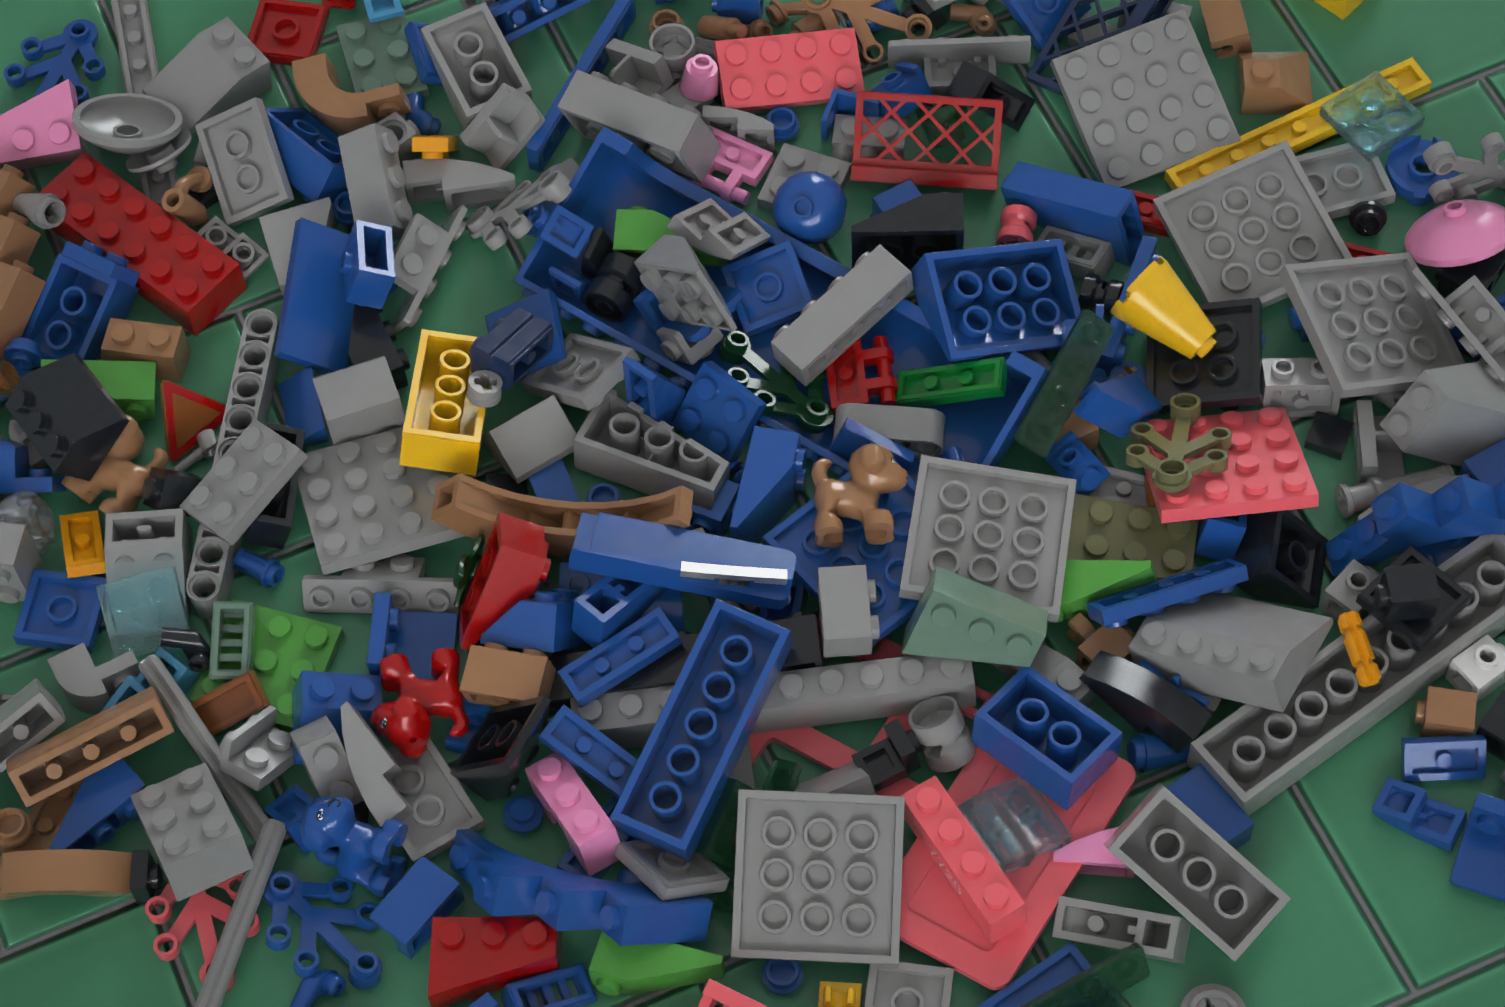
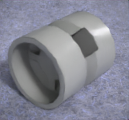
M677 23L664 24L657 27L651 33L649 39L650 51L664 56L675 81L670 86L672 87L681 81L687 61L696 55L694 34L686 26Z
M947 695L930 697L918 703L911 710L908 716L909 725L922 747L921 752L925 762L932 771L950 772L957 770L973 758L976 746L971 741L972 735L969 728L965 725L963 714L953 697Z

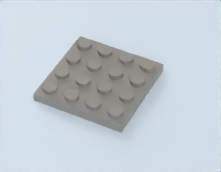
M1185 8L1054 58L1050 62L1101 183L1126 188L1162 174L1165 170L1213 148L1230 145L1241 140Z
M1287 140L1153 199V207L1205 303L1260 297L1263 309L1289 297L1278 274L1284 265L1353 258Z
M1411 252L1287 264L1278 273L1337 399L1406 391L1423 370L1466 364L1448 327L1435 313L1439 309L1434 298L1426 302L1413 286L1418 279L1411 272L1417 266Z
M403 426L305 453L308 458L300 466L298 486L323 575L465 536L431 519L436 485L455 476L456 473L399 465Z
M921 455L899 597L920 600L936 566L1043 608L1048 611L1047 621L1058 623L1077 480Z
M738 789L731 958L899 965L905 796Z

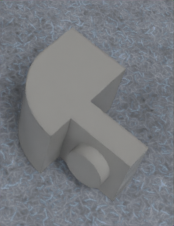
M84 642L47 659L68 702L76 709L90 714H98L102 711L110 697L115 694L128 675L137 677L141 672L132 650L95 667Z

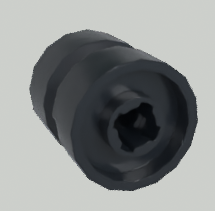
M611 252L606 255L596 272L597 277L593 278L582 297L584 304L593 314L609 322L619 323L625 320L634 304V298L640 294L644 287L640 280L641 273L634 264L636 261L634 258L619 252Z

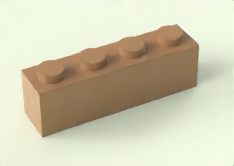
M153 686L6 760L7 773L27 808L175 731L165 708Z

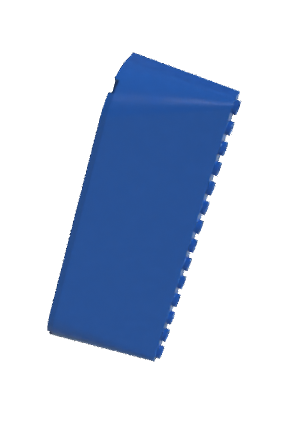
M602 127L569 184L572 188L571 193L558 203V205L595 227L577 259L570 257L538 238L514 278L515 282L524 287L521 294L529 297L547 288L555 293L560 317L570 322L573 316L584 322L581 328L600 339L604 333L614 339L612 343L633 348L636 352L645 356L641 363L660 374L664 368L675 373L673 378L678 380L688 390L703 362L711 360L726 372L732 367H740L749 373L750 378L762 379L745 363L732 365L722 360L718 352L721 341L715 345V349L710 355L699 359L693 365L679 361L674 362L663 353L660 347L662 341L659 336L654 335L635 304H633L623 322H609L593 314L585 304H580L553 289L548 271L551 266H568L582 274V257L595 229H598V227L604 229L612 242H614L617 209L642 206L672 219L674 215L711 198L732 218L745 212L667 169L646 155L633 142ZM749 213L747 214L771 237L760 246L733 260H728V264H731L790 239L813 300L816 301L827 292L829 285L834 279L839 276L844 277L851 270ZM704 266L715 285L728 287L720 266ZM902 299L860 337L863 350L874 348L873 338L876 336L887 337L888 346L892 348L894 354V363L891 367L893 377H896V379L898 371L997 357L1005 358V364L1008 366L1005 396L920 407L941 411L946 417L943 452L938 456L939 458H944L943 453L946 449L958 446L962 449L966 462L999 467L1054 379L1047 368L1014 350L1010 355L949 362L920 307L906 299ZM735 310L731 316L737 326L736 330L745 333L737 310ZM797 318L749 337L751 349L779 374L780 363L774 358L771 341L775 333L782 326L790 325ZM720 329V331H721V333L723 334V336H725V335H727L729 332H731V331L721 330V329ZM875 366L865 367L867 379L878 377ZM826 375L822 385V401L831 407L828 378ZM796 379V389L807 397V386L805 387ZM869 396L870 404L882 405L880 396ZM776 397L778 402L790 403L785 398ZM772 414L760 416L758 421L769 428L800 433L801 448L807 450V458L814 462H817L820 457L830 459L832 465L829 470L840 477L849 472V461L829 451L833 440L835 415L831 426L819 434H811L801 429L796 418ZM914 458L912 465L907 471V474L916 483L921 458Z

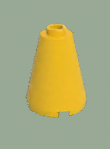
M1162 256L1158 258L1157 262L1154 260L1126 289L1127 293L1125 296L1127 298L1123 302L1118 299L1110 310V313L1115 318L1189 359H1192L1196 354L1202 359L1217 343L1212 338L1217 332L1168 261Z

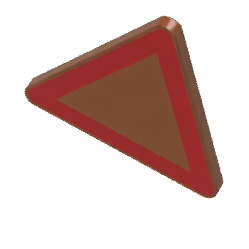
M165 379L160 383L166 451L169 457L168 460L176 462L198 444L196 437L200 432L206 429L214 431L222 424L226 404Z

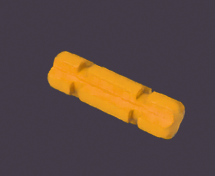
M1354 610L1344 612L1339 615L1337 624L1341 634L1345 635L1343 641L1352 667L1357 669L1355 675L1358 684L1364 688L1377 685L1380 682L1381 673L1377 663L1373 662L1375 656L1366 631L1361 628L1363 622L1360 614Z

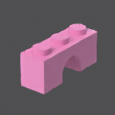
M554 752L525 768L535 798L540 801L544 812L553 824L559 823L568 840L571 851L589 877L617 862L619 859L614 855L618 843L621 842L616 828L571 764Z

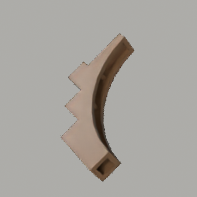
M4 164L3 168L0 169V360L9 362L4 357L5 347L10 344L12 339L21 338L46 282L34 276L35 268L27 265L41 234L28 227L30 220L17 214L13 208V201L18 194L33 193L36 186L22 179L25 174L24 172Z
M459 473L436 485L431 519L473 540L479 534H483L485 536L484 545L486 546L499 512L543 526L545 542L549 543L548 553L562 560H567L573 547L582 512L598 515L599 512L684 529L690 526L694 491L681 485L659 494L637 499L610 502H573L514 493Z

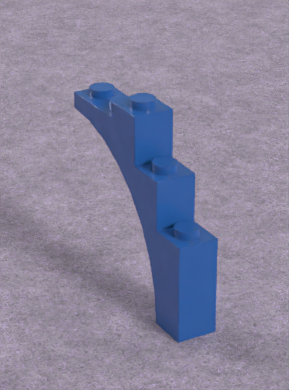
M1459 475L1433 494L1399 482L1371 501L1373 512L1325 543L1333 577L1336 578L1353 559L1363 566H1371L1396 554L1403 553L1410 545L1415 549L1424 545L1456 538L1505 534V479L1495 486H1491L1467 476Z
M459 829L456 831L455 842L449 853L450 868L473 887V900L491 916L536 914L556 931L600 929L620 946L704 942L706 940L713 902L703 895L662 901L646 885L603 880L567 872L511 853L489 842L471 829Z

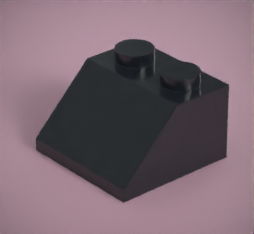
M1288 510L1247 514V528L1236 552L1235 560L1246 565L1249 580L1236 585L1256 600L1309 609L1318 608L1326 557L1325 543L1328 542V539Z

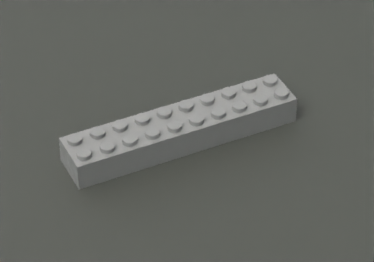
M1481 535L1438 566L1441 571L1472 595V599L1418 653L1372 615L1362 620L1363 625L1361 628L1366 631L1375 656L1373 662L1377 663L1381 673V679L1377 685L1364 688L1358 684L1355 675L1357 669L1352 667L1343 641L1345 635H1341L1316 653L1283 713L1249 704L1243 705L1190 744L1187 765L1193 769L1201 763L1248 816L1260 809L1447 673L1451 660L1485 635L1488 634L1493 639L1505 630V535Z

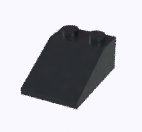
M938 192L936 194H924L852 225V269L862 254L872 252L879 244L909 270L914 267L925 253L963 249V193Z
M544 695L490 708L450 774L486 801L503 799L510 796L519 784L520 779L518 775L522 768L533 760L539 750V745H537L539 742L538 737L545 729L551 700Z

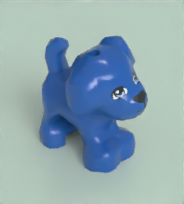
M319 797L314 799L307 808L300 826L304 847L314 852L318 861L325 865L336 867L340 877L357 882L368 888L374 895L385 898L404 877L407 869V858L400 854L389 856L392 845L399 848L402 846L408 832V826L397 819L385 820L381 828L357 821L352 801L344 797Z

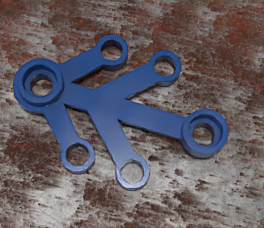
M79 19L69 23L64 28L63 34L43 41L36 37L26 38L21 43V50L24 58L28 61H37L44 54L62 49V51L56 57L27 67L17 63L10 64L4 70L7 84L10 87L19 88L28 81L46 75L33 97L58 85L62 78L64 81L69 79L76 88V93L82 94L77 97L78 105L89 100L88 90L84 84L80 83L72 62L77 54L81 53L84 59L83 70L87 79L98 81L106 75L104 62L101 58L97 57L94 50L98 39L96 25L89 20ZM34 47L36 48V49L33 50V51H28V50L31 49V48H34ZM93 67H99L98 69H96V70H94V71H91V70H90V69L93 68ZM20 74L18 77L12 78L13 75Z
M280 870L270 874L262 895L264 901L272 908L271 925L266 930V944L274 951H282L288 948L291 942V929L287 925L288 910L290 909L301 919L299 951L294 956V971L298 976L307 978L318 972L319 955L315 952L316 935H318L349 964L348 978L353 986L364 990L371 989L378 985L381 980V960L372 952H361L333 926H358L363 930H373L378 926L371 919H365L361 915L372 913L378 906L377 904L363 902L357 909L313 907L306 899H330L335 904L349 902L353 893L352 881L336 876L329 883L301 882L298 876L289 871ZM284 886L287 887V889L279 890L276 887ZM337 887L345 888L347 891L344 893H338L334 891V889ZM280 933L283 934L285 938L277 940L274 939L272 935ZM310 960L313 964L311 966H303L300 962ZM360 965H370L372 968L363 969Z

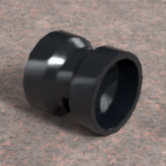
M1087 272L1078 298L1080 309L1089 311L1092 308L1095 309L1096 304H1104V315L1113 317L1110 310L1120 298L1124 282L1115 279L1106 282L1098 274Z

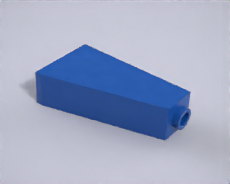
M1020 161L1003 180L1001 189L1006 205L1018 204L1030 207L1037 213L1036 225L1046 228L1048 225L1111 242L1116 262L1126 266H1131L1142 237L1146 235L1134 191Z

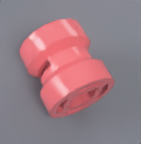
M1018 204L1008 205L1003 208L1000 216L1002 228L997 233L996 246L1034 242V236L1031 232L1036 228L1037 213L1028 206Z

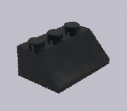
M74 353L25 374L5 404V407L54 473L91 481L130 421L82 358Z

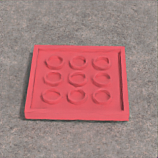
M1265 407L1261 410L1243 412L1227 411L1223 414L1200 416L1197 422L1190 427L1188 442L1207 434L1214 427L1230 429L1232 432V445L1229 449L1225 450L1228 453V468L1221 473L1203 471L1192 476L1191 485L1178 493H1167L1157 488L1152 482L1153 473L1144 467L1161 523L1313 508L1319 505L1318 490L1285 407ZM1150 419L1147 421L1153 425L1155 431L1171 441L1175 424L1173 419ZM1147 445L1149 453L1160 460L1167 459V457L1153 447ZM1211 448L1203 452H1200L1194 456H1191L1185 459L1184 461L1188 463L1190 461L1203 457L1205 452L1210 450Z

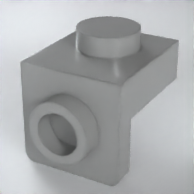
M661 327L656 331L662 341L660 347L663 353L674 362L679 361L689 365H693L699 359L710 355L714 351L715 345L724 337L720 329L711 328V333L705 339L689 342L685 341L679 331Z

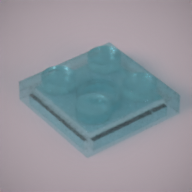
M1377 70L1321 105L1319 113L1367 161L1423 126L1425 116Z
M175 566L96 586L114 658L131 650L135 657L156 652L161 644L162 627L191 630Z

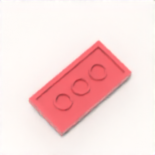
M854 27L715 41L713 45L715 61L718 66L719 87L723 107L747 112L774 109L776 107L826 104L834 88L849 92L865 91Z

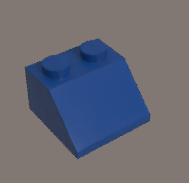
M553 588L551 592H535V598L520 600L481 635L480 644L493 642L506 647L529 648L553 653L584 646L586 642L571 630L574 600L577 598L575 597V590Z
M302 670L292 691L293 731L326 715L335 728L345 750L341 724V706L345 702H349L372 729L370 725L372 712L377 706L382 704L381 676ZM373 730V732H374V733L377 735V737L379 738V733H377L376 731ZM293 743L294 764L303 765Z

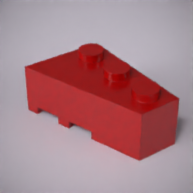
M432 917L428 999L431 1007H447L469 999L473 1002L486 992L491 993L504 989L508 983L560 969L561 931L554 930L540 917Z

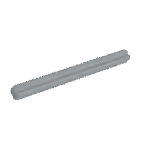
M154 654L147 656L138 665L140 671L150 686H153L159 699L202 763L206 762L215 782L257 843L263 824L268 817L245 784L218 770L222 755L220 746L161 659Z
M267 819L263 824L251 856L255 868L246 871L194 1007H221L286 834L285 824L281 821Z

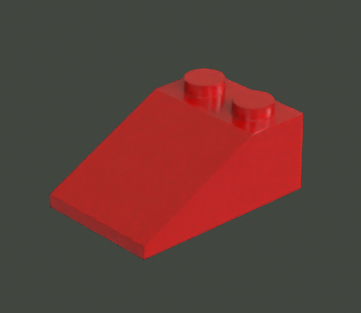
M499 512L459 611L460 648L470 649V646L477 643L481 639V635L517 602L528 599L533 595L538 581L544 582L546 580L551 559L547 558L549 543L545 542L543 526Z

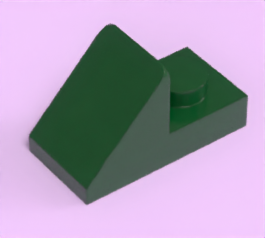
M923 103L928 108V110L932 109L936 105L931 103ZM943 104L933 113L934 117L946 130L962 117L953 105ZM959 105L965 113L968 111L967 106ZM920 107L915 109L918 119L925 115ZM929 117L921 123L930 144L942 134ZM962 123L949 133L956 142L965 139ZM945 137L933 148L943 147L951 144V142Z

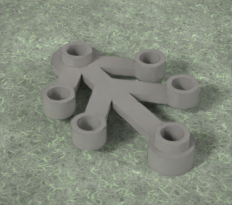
M1490 133L1480 141V146L1483 150L1482 161L1457 156L1448 141L1437 142L1424 151L1423 159L1429 170L1437 175H1445L1452 170L1464 172L1450 179L1439 180L1430 186L1429 193L1435 203H1444L1452 197L1454 200H1478V194L1497 187L1505 189V160L1498 164V154L1503 150L1505 152V141L1500 133Z
M549 168L533 184L530 180L523 181L493 210L487 205L477 209L466 221V226L470 229L469 235L473 239L481 236L485 244L492 251H495L509 237L499 226V223L505 220L509 225L507 230L516 239L522 238L530 231L533 224L524 214L519 215V213L545 200L553 201L555 204L563 201L572 191V188L569 186V179L559 169Z

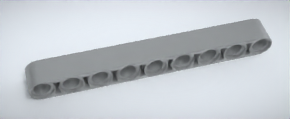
M269 309L254 310L245 319L212 468L245 430H238L239 428L249 426L254 419H257L264 425L267 424L281 359L274 356L279 321L276 314ZM200 523L186 582V591L196 614L201 618L212 619L213 601H229L235 573L233 559L240 549L243 534L231 546ZM214 558H221L215 563H208ZM213 592L210 596L201 598L204 593Z

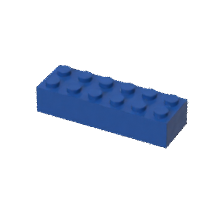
M715 600L610 816L616 830L690 862L792 648L791 630L721 600Z

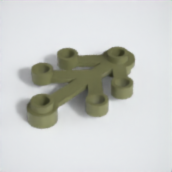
M1179 393L1170 399V417L1175 423L1171 441L1155 431L1153 425L1148 422L1134 423L1130 428L1131 442L1133 444L1126 448V464L1133 468L1145 467L1153 473L1152 482L1157 488L1167 493H1178L1191 485L1192 476L1203 471L1221 473L1227 470L1228 453L1225 450L1229 449L1232 445V432L1226 427H1214L1207 434L1188 442L1190 427L1197 422L1201 415V400L1192 393ZM1147 445L1153 447L1167 457V459L1160 460L1149 453ZM1211 448L1210 450L1205 452L1203 457H1200L1188 463L1184 461L1185 459L1191 456H1194L1200 452H1203Z

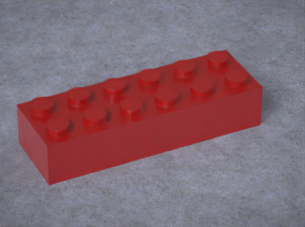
M83 152L39 192L53 193L65 205V218L59 226L51 228L52 231L64 240L82 246L84 240L105 249L102 256L106 257L109 251L129 260L127 267L140 273L135 287L139 288L137 294L194 336L203 331L247 289L238 262L86 152Z

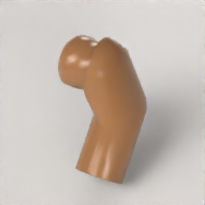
M961 3L951 4L950 20L968 22L980 36H989L995 31L996 21L985 6Z

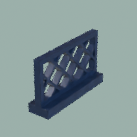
M1072 0L1026 76L1028 82L1063 96L1055 76L1049 79L1040 76L1044 67L1049 65L1052 59L1163 17L1173 0H1135L1127 4L1125 0H1120L1122 6L1103 13L1099 0ZM1094 2L1098 14L1078 21L1077 13L1079 9ZM1125 14L1126 23L1123 28L1108 33L1105 21ZM1101 23L1104 35L1084 42L1081 30ZM1077 32L1080 44L1061 51L1059 42L1062 37Z

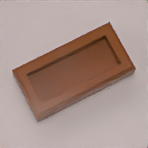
M249 670L190 702L213 737L271 705L254 670Z

